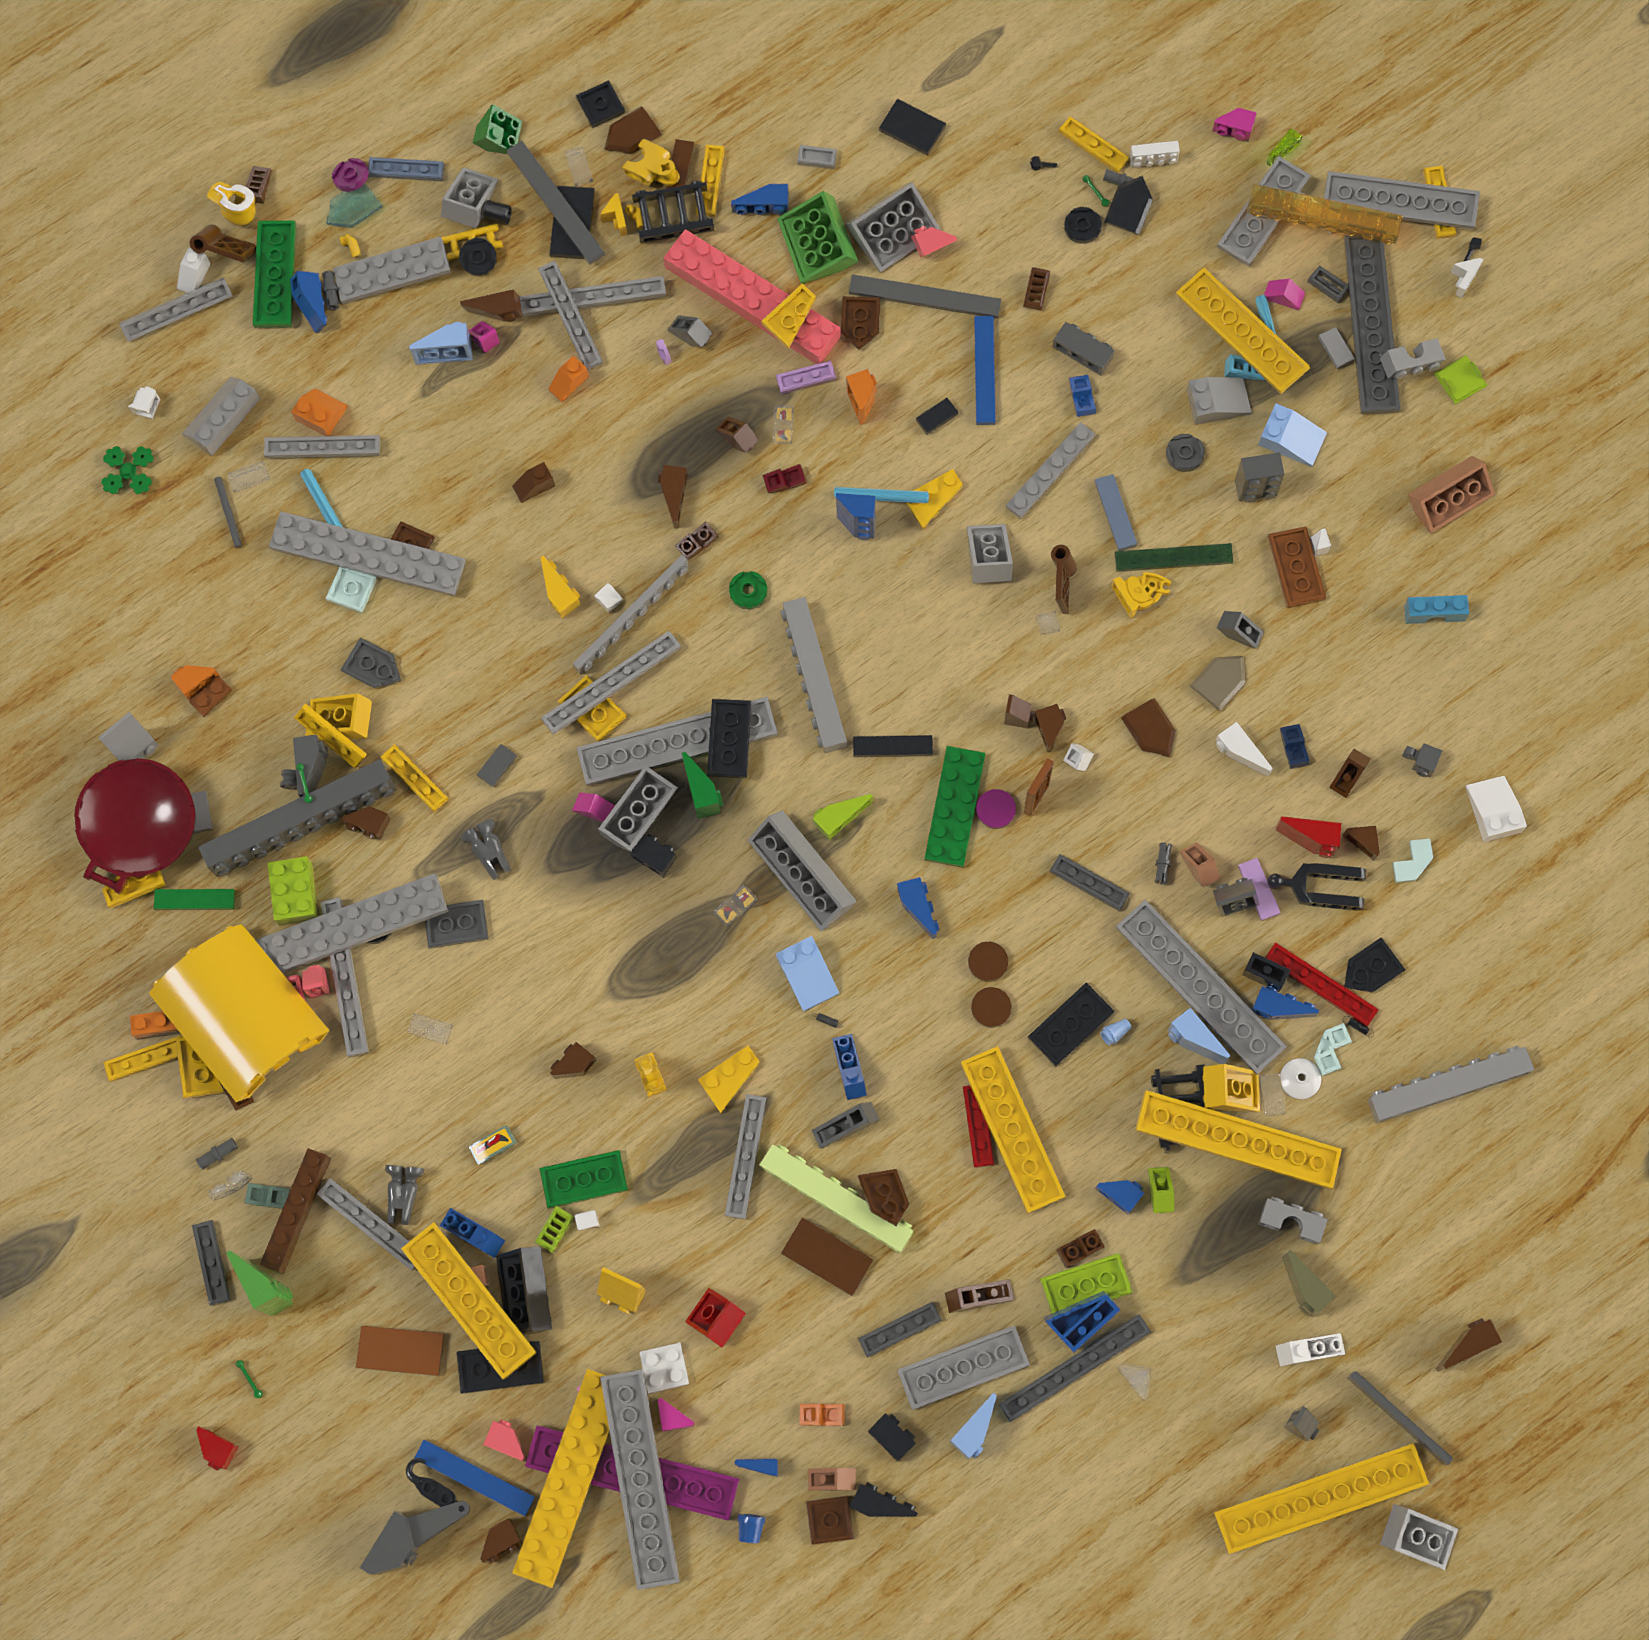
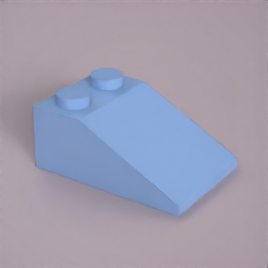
M454 322L445 325L409 345L416 365L472 360V342L466 323Z
M1275 404L1258 445L1276 453L1280 452L1281 455L1312 467L1327 432L1294 410Z
M812 936L776 953V959L803 1012L839 994Z
M1191 1008L1170 1024L1168 1036L1175 1044L1178 1042L1180 1046L1219 1064H1225L1230 1057V1054Z
M994 1393L950 1440V1443L968 1460L971 1456L975 1459L983 1451L981 1445L985 1440L997 1396Z

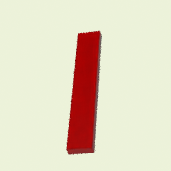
M1276 942L1265 957L1290 969L1288 974L1290 978L1366 1027H1368L1379 1010Z

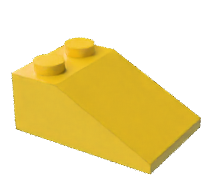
M358 693L310 699L309 707L349 740L367 738L372 705L371 700ZM306 729L305 736L314 735L308 729Z
M1227 1064L1203 1067V1099L1205 1108L1224 1111L1260 1112L1259 1073L1256 1075L1253 1070Z
M603 1267L596 1293L601 1297L599 1301L609 1306L614 1303L619 1306L618 1310L628 1315L630 1312L636 1314L646 1290L642 1285Z

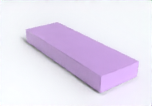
M827 361L778 374L776 379L782 395L835 381L836 376L832 362Z
M1258 858L1239 864L1238 868L1242 877L1248 880L1252 879L1260 903V905L1255 906L1260 920L1263 921L1279 915L1281 912L1267 883Z

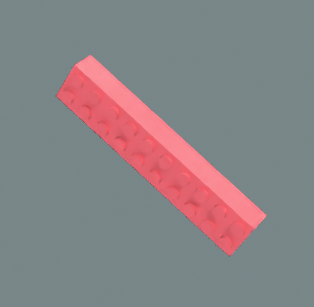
M685 229L663 257L665 268L776 338L762 325L761 321L782 303L789 294ZM810 309L790 348L815 364L822 363L841 338V327Z

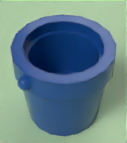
M738 1514L739 1541L760 1543L765 1517L754 1514Z

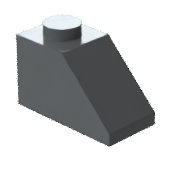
M680 315L677 316L667 329L670 333L694 347L704 346L712 334L699 318Z
M1224 611L1217 626V629L1226 637L1253 649H1257L1264 633L1242 612Z

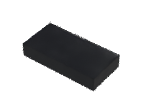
M945 398L916 417V421L926 435L958 415V411L950 400Z

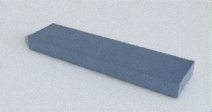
M370 157L368 177L442 181L444 162Z
M1111 474L1095 479L1094 482L1118 551L1137 546V541L1114 475Z

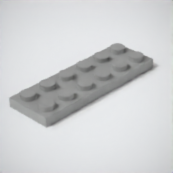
M1278 156L1217 244V248L1249 267L1311 175Z
M441 237L333 268L342 304L451 273Z
M1014 1325L903 1367L897 1371L911 1409L914 1410L1030 1366Z

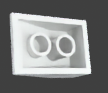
M1505 776L1465 786L1483 842L1522 833L1527 825L1521 807Z

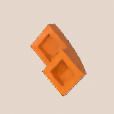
M800 1404L799 1425L845 1426V1405Z

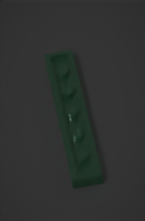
M1231 543L1115 551L1114 553L1116 572L1233 564Z

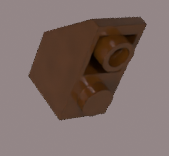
M368 806L343 816L341 820L346 825V829L352 832H356V830L361 831L363 836L372 840L374 838L381 840L391 818L387 813Z
M575 1042L574 1045L570 1044L565 1049V1055L560 1061L556 1060L550 1068L552 1070L550 1074L555 1079L584 1076L596 1062V1058Z
M510 1518L489 1529L480 1558L482 1563L488 1561L489 1564H492L501 1558V1553L507 1551L509 1554L519 1548L518 1544L522 1542V1539Z

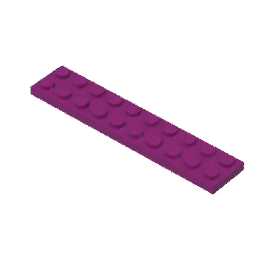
M536 1425L525 1467L549 1473L564 1432ZM605 1443L591 1485L620 1492L613 1447ZM659 1458L667 1505L729 1521L740 1481L739 1478Z

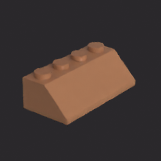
M1471 456L1412 491L1408 496L1413 511L1426 529L1432 533L1495 495L1485 462Z

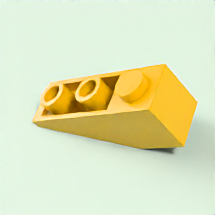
M543 555L541 563L548 599L558 615L564 618L580 606L578 599L580 595L574 588H569L567 585L569 582L562 573L559 575L555 570L557 567L551 559L547 560Z

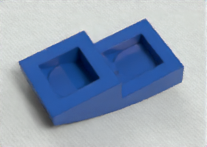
M1088 375L1070 377L1069 383L1077 417L1096 414L1092 387Z

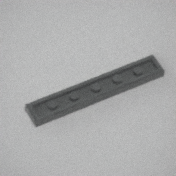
M1357 1371L1352 1372L1347 1377L1348 1380L1444 1466L1449 1465L1453 1460L1452 1457Z

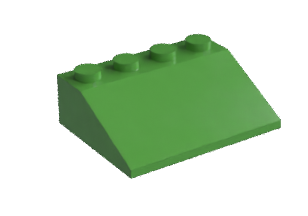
M820 192L777 218L801 284L843 271L858 262L835 198L827 192Z
M232 1251L226 1252L253 1309L273 1316L293 1305L291 1299L294 1296L289 1287H285L284 1284H281L248 1259Z

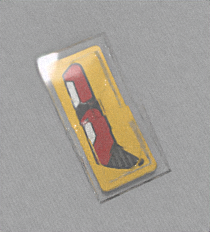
M775 405L773 443L792 444L794 406Z
M743 884L713 912L728 926L749 909L758 898Z

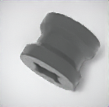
M282 770L283 780L280 782V787L297 790L296 770Z

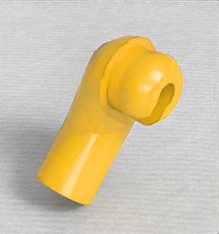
M631 204L627 205L625 213L636 220L637 229L642 230L643 223L640 208Z
M350 234L340 237L342 246L349 245L352 258L361 256L356 239Z

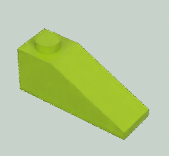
M867 794L827 805L824 809L820 808L813 815V824L830 840L873 802V796Z

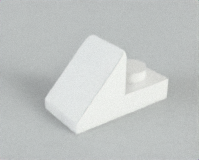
M1477 258L1453 265L1451 273L1460 277L1455 285L1458 288L1455 295L1460 298L1463 297L1478 272L1483 259Z

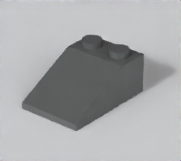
M317 735L293 738L295 767L298 763L304 765L303 773L309 793L316 790L326 766L325 758H328L327 746H324L323 740L321 741ZM296 769L298 796L302 797L305 795L300 773Z
M1241 878L1236 880V884L1229 886L1228 884H1222L1217 886L1216 890H1213L1221 917L1260 905L1252 879Z

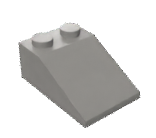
M463 167L442 199L441 217L477 228L483 218L485 202L491 199L498 179Z
M1205 377L1188 381L1187 394L1195 425L1252 414L1243 378Z
M1006 524L967 526L973 583L1012 581L1013 562Z
M130 712L98 737L119 761L123 759H143L146 756L152 755L159 746Z
M1393 1504L1380 1545L1445 1570L1458 1529L1408 1508Z

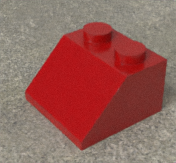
M708 1288L685 1323L723 1348L746 1313L725 1297Z

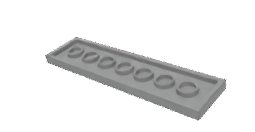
M1328 171L1323 208L1332 211L1474 230L1480 191Z

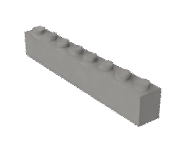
M806 597L784 602L783 610H780L783 622L787 621L788 628H785L787 637L793 641V646L790 647L793 657H797L799 662L796 664L798 675L803 676L804 681L801 682L803 693H807L809 700H806L808 711H813L812 725L814 730L818 729L819 736L816 737L819 748L823 747L824 753L846 748V736Z
M1518 1046L1507 1049V1053L1500 1055L1499 1052L1488 1055V1059L1483 1061L1480 1058L1468 1062V1066L1461 1067L1459 1064L1450 1067L1449 1072L1443 1074L1441 1071L1430 1074V1078L1425 1080L1419 1077L1411 1080V1084L1403 1086V1083L1391 1087V1091L1385 1093L1383 1090L1373 1092L1372 1097L1367 1101L1375 1122L1379 1123L1530 1074L1534 1071V1067L1526 1047L1519 1049Z

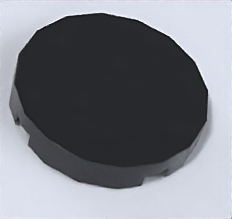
M1089 207L1074 208L1065 218V234L1076 243H1090L1101 232V218L1098 213H1095Z
M473 238L467 240L460 249L459 261L462 268L468 274L483 276L494 269L497 262V254L490 242L483 238Z

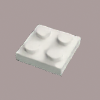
M681 1343L640 1352L648 1394L689 1385Z

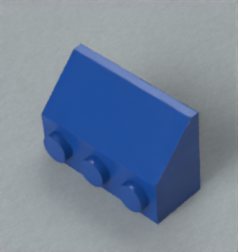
M836 493L838 520L854 537L860 540L874 539L876 520L875 496Z

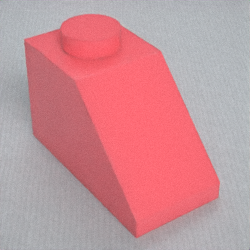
M925 226L914 230L916 234L911 236L920 257L957 241L956 236L933 227L926 229Z
M314 965L302 972L303 991L310 998L331 994L327 972L323 967Z
M502 1419L499 1420V1423L493 1421L483 1445L525 1462V1453L516 1430L510 1428L511 1423Z

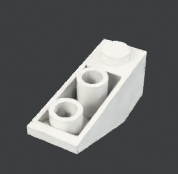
M1341 1333L1276 1345L1280 1367L1345 1355Z

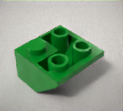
M492 104L476 126L473 144L488 152L507 154L508 149L518 144L522 120Z

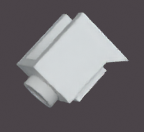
M140 387V390H137L133 404L129 405L128 408L132 414L153 419L160 398L153 388Z

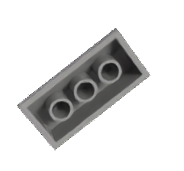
M230 377L182 435L213 456L260 400L259 395L254 388L241 379Z
M645 766L598 828L600 835L616 846L631 852L677 791L678 787Z

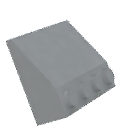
M913 182L906 183L845 224L856 243L879 272H882L916 249L911 238L912 235L916 234L914 230L925 226L926 229L933 227L941 230Z

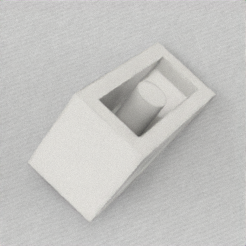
M188 248L180 263L178 290L188 293L199 288L210 266L206 254H199Z

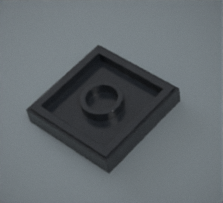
M609 80L576 95V99L592 128L625 113V109Z

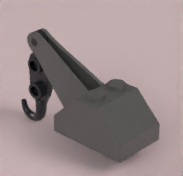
M422 1458L412 1459L407 1464L406 1476L416 1486L422 1496L440 1506V1508L412 1517L402 1512L394 1511L360 1566V1569L370 1575H379L412 1565L418 1556L416 1551L419 1546L467 1516L470 1512V1505L464 1501H457L456 1495L452 1490L432 1478L419 1477L413 1473V1466L416 1463H426V1460Z

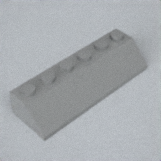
M783 810L769 815L748 839L749 843L821 931L843 916L857 902Z

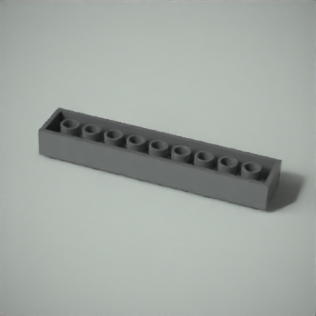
M379 759L309 793L313 798L311 803L304 801V795L198 848L210 871L216 877H223L230 874L231 870L237 867L247 866L249 861L255 858L261 859L272 850H280L291 841H299L304 837L303 835L309 832L315 833L328 823H336L344 815L358 811L357 809L363 806L373 805L377 799L393 795L397 788L384 763Z

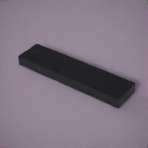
M932 735L853 736V756H933Z

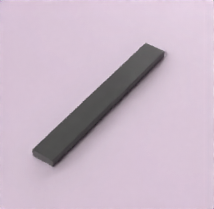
M523 141L508 149L507 154L588 264L591 265L605 256L603 249Z
M852 274L849 287L850 295L879 297L881 300L978 316H993L998 319L1001 305L1000 298Z
M1140 1314L1007 1398L999 1406L1009 1422H1012L1151 1332Z

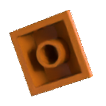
M868 369L846 376L847 394L860 425L864 424L874 404L875 393H877L875 376L873 374L870 375Z
M314 388L300 397L291 413L297 422L324 436H330L348 406Z

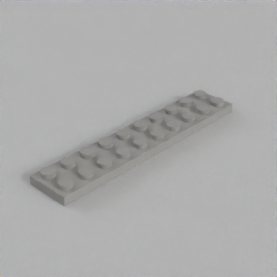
M281 511L269 544V548L274 551L454 597L466 563L465 558Z
M768 697L753 700L749 743L777 736L778 733ZM711 712L576 747L586 786L639 773L645 766L654 769L683 761L682 752H686L690 758L708 754Z
M434 873L255 941L278 969L285 973L448 912L438 876Z
M1146 900L1116 925L1115 928L1256 1075L1287 1047Z
M643 1369L601 1376L637 1590L679 1583V1572Z

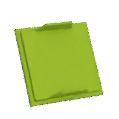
M1466 355L1434 373L1455 404L1488 386L1481 377L1480 370Z

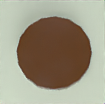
M991 941L981 942L970 951L968 966L973 976L984 982H993L1000 979L1006 972L1008 955L1004 948L997 943Z
M995 987L983 988L977 992L971 1005L972 1015L977 1023L989 1028L999 1027L1008 1020L1012 1008L1008 995Z

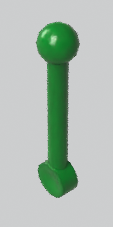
M1084 175L1082 178L1083 182H1087L1102 201L1101 205L1107 207L1109 205L1108 199H1104L1091 183L1089 176Z
M298 763L296 769L300 773L305 792L304 801L311 803L313 798L308 792L303 773L304 765Z
M238 1360L236 1367L241 1369L254 1390V1397L261 1398L263 1395L262 1391L258 1390L244 1368V1362Z

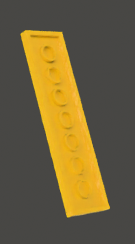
M1203 268L1176 292V296L1280 394L1310 369L1309 365L1207 269Z
M994 1047L961 1061L962 1069L1027 1214L1065 1198L1063 1189L999 1047Z
M435 1222L401 1248L503 1380L537 1353Z

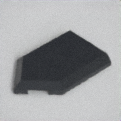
M1143 176L1117 187L1104 223L1137 235L1140 234L1153 202Z
M1381 937L1348 960L1344 987L1373 993L1404 972L1405 968Z

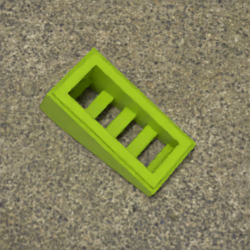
M556 1206L535 1243L553 1253L575 1218ZM557 1215L566 1219L565 1223L556 1218ZM555 1222L562 1227L561 1230L552 1226V1223ZM550 1229L558 1235L555 1238L547 1233V1231ZM545 1236L552 1240L553 1244L550 1245L544 1241L543 1237Z

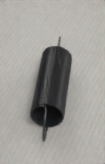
M1350 1018L1347 1025L1366 1036L1369 1032L1368 1030H1371L1353 1018Z

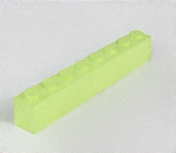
M772 1144L760 1163L761 1169L897 1253H902L913 1235L912 1226L909 1223L901 1220L897 1226H894L871 1213L866 1199L864 1201L859 1198L857 1191L850 1187L846 1190L840 1186L841 1182L832 1176L830 1179L823 1175L824 1172L818 1167L813 1166L811 1168L805 1164L806 1160L796 1155L793 1157L788 1154L789 1150L780 1144L777 1147Z

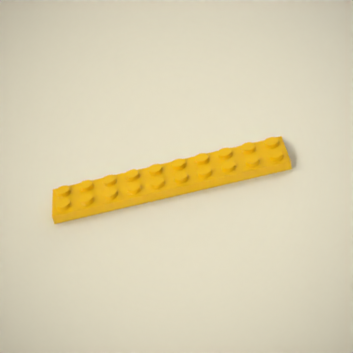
M1148 1090L1144 1091L1135 1131L1330 1190L1334 1187L1342 1150Z
M587 1369L512 1572L515 1575L550 1588L554 1586L610 1432L600 1378L606 1375Z
M1412 1443L1214 1512L1227 1552L1232 1554L1429 1485L1415 1445Z

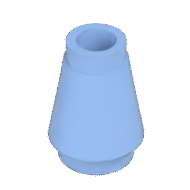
M1123 1019L1103 1027L1100 1035L1107 1045H1115L1132 1027L1127 1019Z

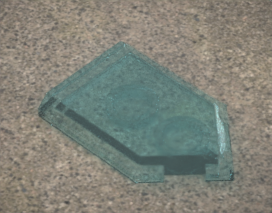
M364 183L362 187L354 191H343L331 199L326 225L353 228L383 208V206Z

